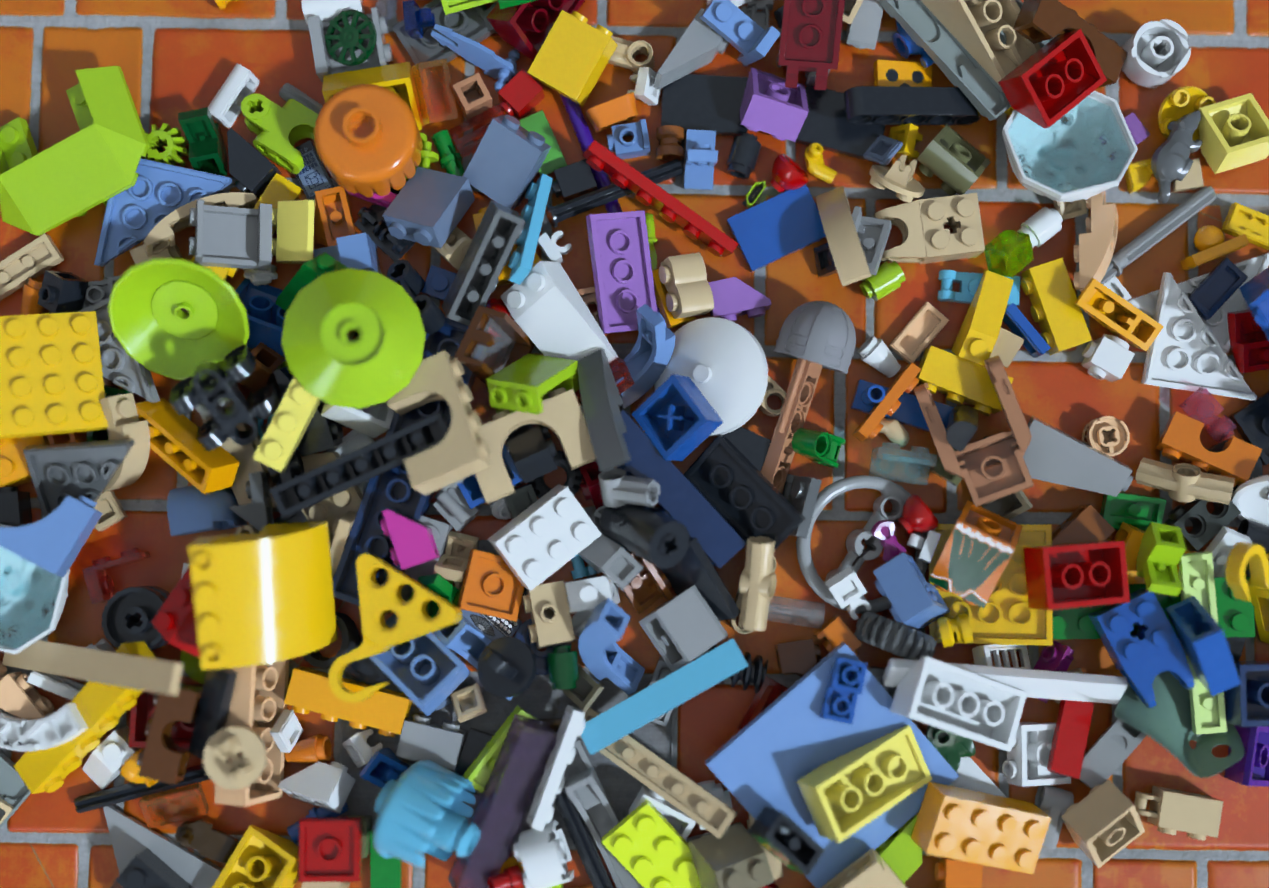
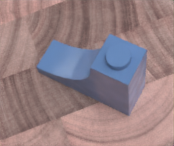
M68 495L55 511L35 523L21 527H0V546L54 575L64 577L103 513L94 509L97 505L96 502L82 495L78 499Z

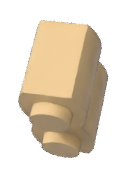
M700 252L669 256L661 263L659 278L668 291L666 306L674 319L705 315L714 309L713 294L707 281L706 267Z

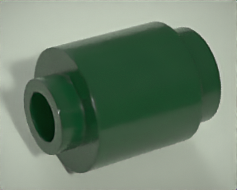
M571 645L554 646L553 652L547 653L549 682H552V690L576 688V681L579 680L577 651H571Z

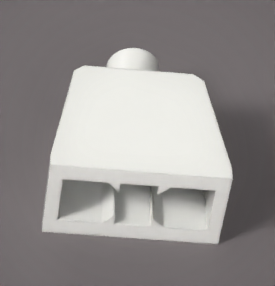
M605 575L564 582L570 613L594 609L608 598L615 604L620 603L618 587Z

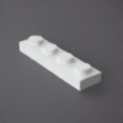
M567 705L526 818L527 823L533 829L543 832L545 823L549 824L553 817L554 806L552 804L554 798L563 789L565 782L563 773L566 765H570L575 755V747L573 746L577 735L581 736L586 724L585 713L579 708Z

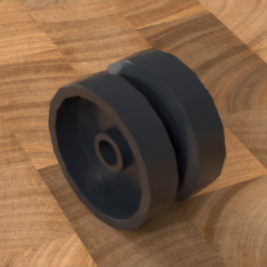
M157 586L129 587L117 592L108 600L102 612V628L106 639L117 649L122 643L144 641L151 651L166 646L168 644L151 621L170 593Z

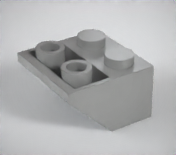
M695 585L678 594L670 601L663 603L639 621V624L671 671L689 663L728 636V633Z

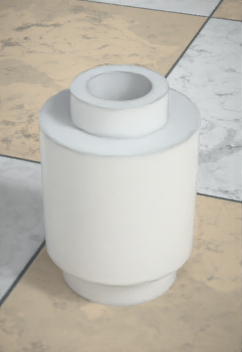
M1043 207L1021 224L1017 235L1027 248L1040 247L1062 230L1061 223L1063 219L1054 208Z

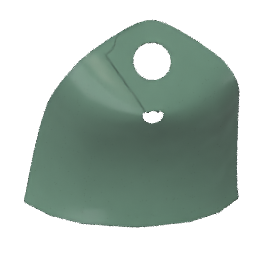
M1169 671L1159 673L1153 680L1152 686L1156 706L1150 709L1147 708L1128 684L1115 710L1114 715L1116 718L1124 720L1154 739L1197 777H1212L1238 762L1244 755L1243 743L1238 731L1232 724L1226 723L1227 732L1196 735L1192 731L1189 690L1187 688L1184 689ZM1191 740L1197 742L1194 749L1190 747L1189 741ZM1221 744L1228 745L1232 749L1231 754L1224 758L1213 756L1211 751L1215 746Z

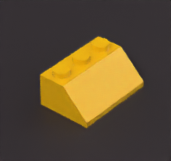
M410 61L323 76L322 93L325 103L334 94L347 87L360 84L378 85L391 90L405 101L414 115L418 129L422 130L416 86Z
M249 825L212 888H293L298 880L299 847L286 838L254 825Z

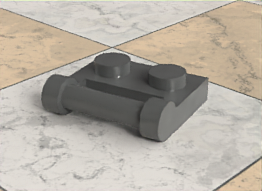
M787 475L782 495L806 518L794 530L791 536L807 538L822 480L812 477Z

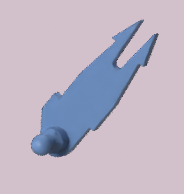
M435 24L433 29L441 34L432 30L430 35L441 45L447 46L468 62L483 69L484 74L493 79H498L494 84L495 91L499 92L517 74L516 61L520 56L517 50H511L508 58L504 60L484 45L453 32V29Z

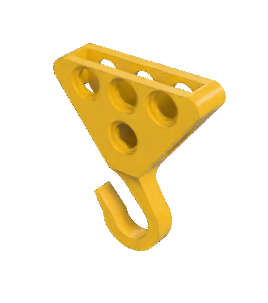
M1242 541L1233 547L1228 556L1225 568L1226 582L1231 588L1235 599L1250 602L1251 598L1260 641L1269 644V553L1266 554L1265 549L1261 545ZM1247 562L1249 563V569L1251 574L1249 583L1246 581L1245 578V568Z
M362 554L356 560L363 643L355 650L337 658L332 664L328 676L329 685L334 695L342 701L350 703L370 698L376 691L388 685L389 682L363 688L359 692L349 691L342 681L343 670L348 664L387 652L391 647L455 625L462 619V611L459 607L382 558L371 554ZM384 568L388 573V579L385 584L380 585L377 582L376 575L380 569ZM407 584L413 588L414 592L413 597L409 601H405L401 595L403 587ZM432 600L436 601L439 605V612L434 618L430 617L427 613V605ZM391 610L397 616V622L392 628L387 626L385 622V616Z

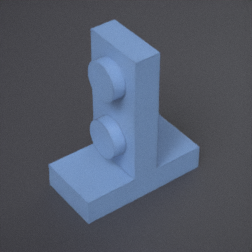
M712 0L700 16L702 21L741 52L737 60L744 66H748L765 57L781 34L773 26L764 30L730 0Z
M687 129L684 189L713 190L714 166L718 160V150H715L716 131Z

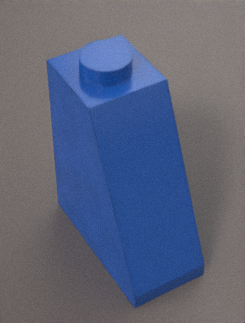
M1195 596L1165 608L1198 679L1211 696L1241 684L1223 629Z

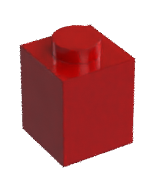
M523 68L498 92L501 102L499 104L500 108L506 115H514L518 120L524 118L545 98L543 88Z

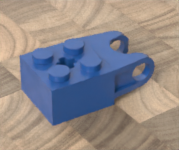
M1141 588L1129 594L1130 602L1108 604L1088 614L1116 669L1120 671L1123 677H1126L1127 683L1135 694L1150 709L1156 706L1152 685L1154 678L1159 673L1169 671L1184 689L1187 688L1189 690L1193 688L1195 683L1182 645L1154 592ZM1133 623L1138 625V632L1136 635L1130 634V632L1133 630Z

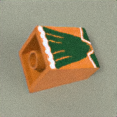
M967 500L928 581L941 591L952 592L962 597L970 605H979L984 608L1016 547L1023 526L981 506L975 507L973 502Z

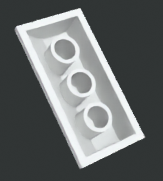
M923 656L898 682L890 712L991 747L1011 752L1027 693Z

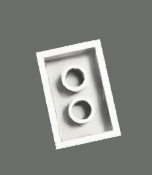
M558 484L493 534L488 540L522 586L532 591L602 534L568 487Z

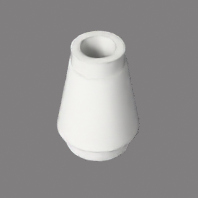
M871 336L858 350V353L862 356V361L888 378L893 377L901 368V365L881 338L877 339L875 336Z

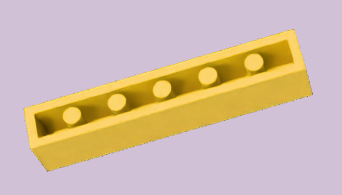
M144 641L122 643L115 651L116 653L157 659ZM89 681L70 702L75 703L88 729L76 738L54 748L26 751L14 765V768L32 794L46 791L51 793L59 789L64 784L63 780L68 774L82 764L81 760L86 754L100 744V739L104 734L118 724V719L123 713L137 703V698L144 690Z

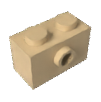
M564 580L538 585L532 591L527 589V595L522 596L525 613L531 614L532 625H528L530 642H536L537 649L572 643L575 640Z

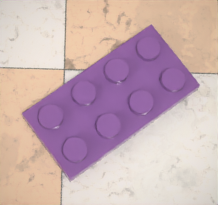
M645 210L589 214L586 216L600 328L604 334L638 331L636 309L647 304L654 312L657 311Z

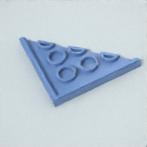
M141 158L135 172L139 174L135 185L107 201L94 265L100 267L106 265L143 241L154 226L168 214L189 202L218 193L232 184L233 179Z

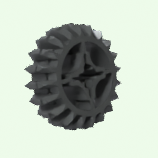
M869 611L863 612L861 618L858 619L854 635L863 642L907 660L919 661L923 656L932 658L934 655V648L937 642L932 636Z

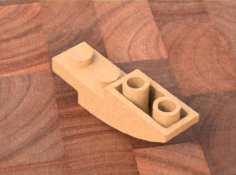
M1106 191L1085 200L1086 208H1091V217H1086V233L1079 234V245H1074V261L1079 263V272H1074L1075 290L1080 289L1081 293L1091 278L1101 283L1116 246L1119 216L1115 203L1106 204Z
M0 661L1 709L19 718L29 720L40 719L54 713L52 702L48 698L41 696L34 688L35 685L27 682L29 675L21 671L7 674V667L3 666L2 661Z

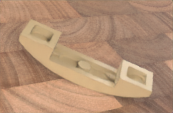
M841 186L816 196L823 229L842 286L871 277L844 187Z
M246 192L220 193L200 198L204 199V205L253 209L257 202L254 193ZM197 200L174 210L154 226L144 239L145 253L148 257L176 245L174 233L190 227V208H196Z

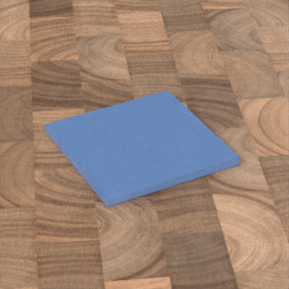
M844 642L840 643L705 761L709 769L755 820L764 807L782 811L824 849V852L808 876H806L816 888L822 887L871 848H878L920 811L928 783L838 843L819 835L798 787L797 780L817 767L905 725H909L913 731L933 779L930 782L950 785L959 777L910 718L890 712L893 698L868 669H866L862 694L857 696L853 724L819 718L827 683L836 657L861 662Z

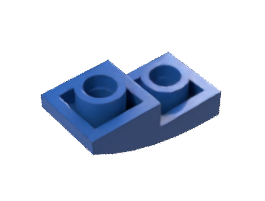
M836 657L827 683L819 718L853 724L857 696L862 694L867 663Z

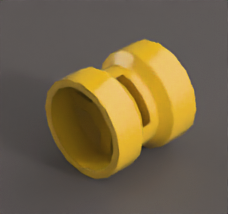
M967 612L958 614L956 618L952 619L948 617L937 618L944 648L951 647L956 642H963L964 644L974 642Z

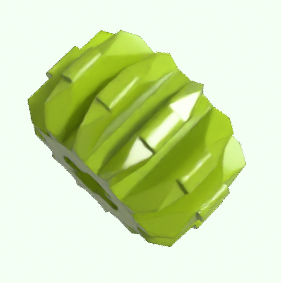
M163 123L160 129L155 124H151L152 132L147 133L144 131L149 143V149L146 157L141 156V158L174 166L177 163L185 166V162L181 157L188 156L189 151L184 148L188 144V140L181 136L182 132L177 127L171 129V126L167 123Z

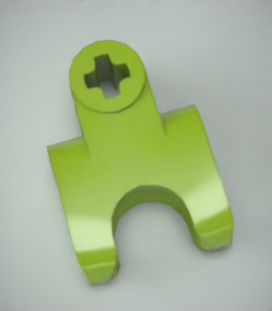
M261 94L246 96L241 102V111L245 117L247 128L257 135L253 140L256 149L289 172L299 174L305 165L301 152L293 146L300 139H314V129L318 114L291 98L281 107Z

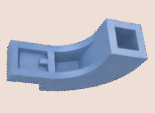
M647 304L636 309L638 338L633 349L620 363L611 368L623 405H621L623 409L642 397L657 382L668 365L675 347L676 335L666 327L664 317L659 312H654Z
M608 598L593 609L579 637V653L585 666L599 681L607 677L627 695L636 692L645 668L617 644L631 616Z
M463 616L459 623L433 632L446 647L461 655L476 669L484 648L492 642Z

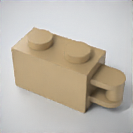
M1158 786L1152 787V793L1136 791L1134 806L1137 813L1148 816L1147 821L1158 826L1157 831L1170 835H1176L1177 830L1187 832V837L1198 840H1206V836L1218 838L1223 801L1212 796ZM1148 800H1150L1149 810L1146 809Z

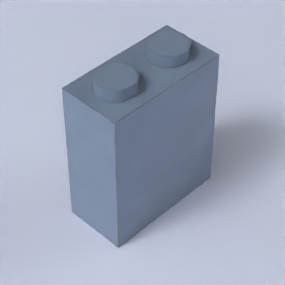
M501 115L492 119L462 177L468 178L470 185L495 202L514 209L521 204L530 183L533 182L551 146L545 143V138L534 131L529 132L521 127L520 121L515 117Z
M417 167L415 175L406 182L405 186L384 212L383 217L391 236L441 249L475 198L468 178Z

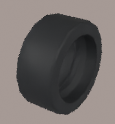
M336 612L337 625L342 634L341 648L334 657L329 658L322 656L319 650L302 655L309 664L322 669L331 668L337 658L358 648L360 641L359 631L349 616Z

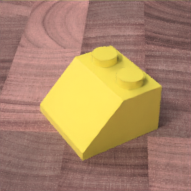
M1252 93L1199 108L1201 113V120L1198 124L1199 136L1202 141L1201 153L1214 174L1264 160L1268 157L1269 119Z
M315 200L278 201V209L272 208V226H277V238H272V256H276V263L304 264L313 259Z

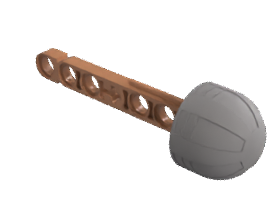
M826 301L807 302L793 310L785 319L773 350L779 354L797 359L761 471L781 494L795 454L792 448V438L794 433L804 426L822 367L848 374V368L854 355L856 333L852 320L843 309Z

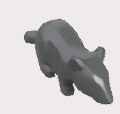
M1199 110L1186 114L1177 121L1170 122L1168 129L1171 130V133L1167 140L1152 155L1151 169L1159 185L1157 200L1163 204H1166L1169 200L1170 184L1175 179L1182 181L1194 162L1189 158L1190 153L1198 151L1202 145V141L1199 139L1193 141V132L1197 129L1201 120Z

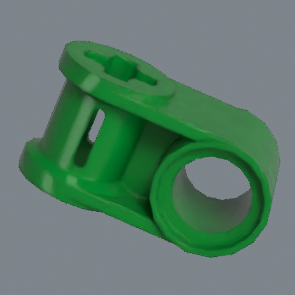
M799 428L793 435L792 448L797 454L812 459L815 463L838 468V455L841 445H845L846 440L827 432Z

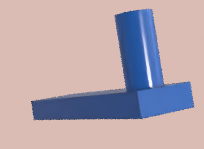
M861 379L858 380L850 408L869 414L873 407L884 399L888 387ZM904 392L898 399L901 402L899 408L891 417L888 414L884 417L896 419L902 424L929 431L917 397ZM935 402L947 432L948 417L954 407Z

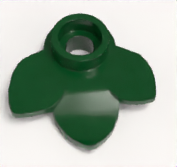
M930 725L928 726L926 738L955 772L959 769L960 757L975 755V744L971 739ZM940 733H947L944 738L937 739Z

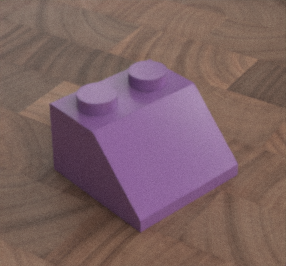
M751 68L740 108L741 125H744L753 132L763 131L769 133L778 140L784 141L787 139L795 142L809 113L805 85L797 83V88L785 87L786 79Z

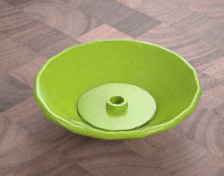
M153 258L131 266L113 285L107 307L112 332L125 352L151 372L174 380H184L194 375L196 366L201 362L212 361L217 363L223 361L225 356L231 351L247 344L250 332L247 311L233 287L207 267L180 258ZM181 308L186 309L189 313L184 312Z
M347 268L322 274L299 291L285 314L281 342L288 368L305 391L329 405L360 409L386 402L408 386L422 362L426 334L419 308L401 285L378 272ZM351 330H356L359 333V337L355 341L347 338V334Z

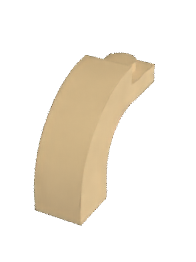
M133 393L100 399L102 410L108 423L109 440L134 439L135 443L103 492L127 487L135 483L143 474L150 453L148 420H139Z

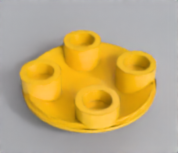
M1184 86L1172 91L1163 100L1158 112V125L1162 135L1166 139L1171 133V130L1168 129L1170 122L1177 121L1184 115L1197 111L1201 107L1214 104L1215 100L1200 88L1193 86ZM1199 125L1193 132V141L1200 140Z

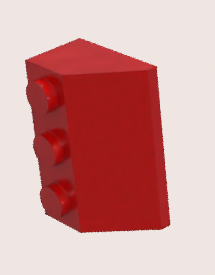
M1080 28L1053 38L998 83L1011 108L1046 129L1100 87L1107 79Z
M189 565L151 623L167 643L200 658L191 569Z

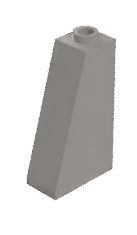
M1034 416L1031 417L1027 425L1032 439L1023 459L1032 479L1115 497L1118 496L1120 491L1125 492L1129 488L1133 480V476L1130 475L1132 469L1129 466Z

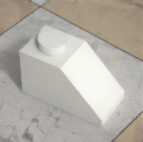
M128 726L114 730L91 753L82 768L101 790H104L120 775L124 762L141 749L128 747Z
M332 761L330 765L317 762L280 781L278 787L292 798L340 814L356 780L347 773L348 768L338 762Z

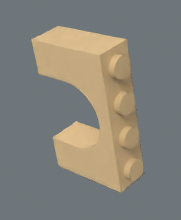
M445 350L422 360L408 386L386 401L387 406L399 415H403L433 401H446L451 408V425L444 439L436 446L404 460L412 488L423 495H428L491 467L488 455L491 454L490 448L483 437L481 438L479 428L482 427L478 414L472 410L470 401H473V396L469 387L464 384L461 376L464 374L463 366L457 358L453 359Z
M560 388L548 394L549 399L542 401L543 412L539 415L519 411L510 414L509 410H505L493 415V421L479 428L481 438L483 437L486 440L491 452L488 455L491 467L475 473L487 504L516 493L503 461V447L508 436L521 426L538 424L554 432L562 445L571 470L596 461L586 420L573 389L566 391L565 388Z

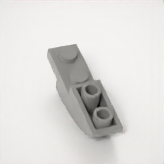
M1116 718L1085 753L1079 780L1089 789L1099 784L1102 785L1147 735L1124 720Z

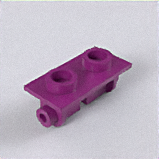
M1053 640V646L1044 647L1033 670L1066 672L1072 660H1074L1072 656L1074 650L1070 649L1067 645ZM1037 698L1045 703L1049 701V699Z

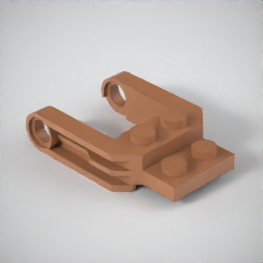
M999 355L984 360V363L1011 431L1001 432L966 445L961 452L954 451L947 441V432L930 390L926 389L929 388L927 382L913 388L945 472L966 481L975 507L1034 486L1023 459L1031 442L1032 435Z

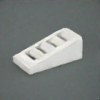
M991 644L972 648L975 665L993 666L991 653H993L995 667H1002L999 652H1001L1004 667L1011 668L1008 652H1010L1012 668L1031 669L1027 645ZM1016 651L1019 652L1021 667L1018 664Z

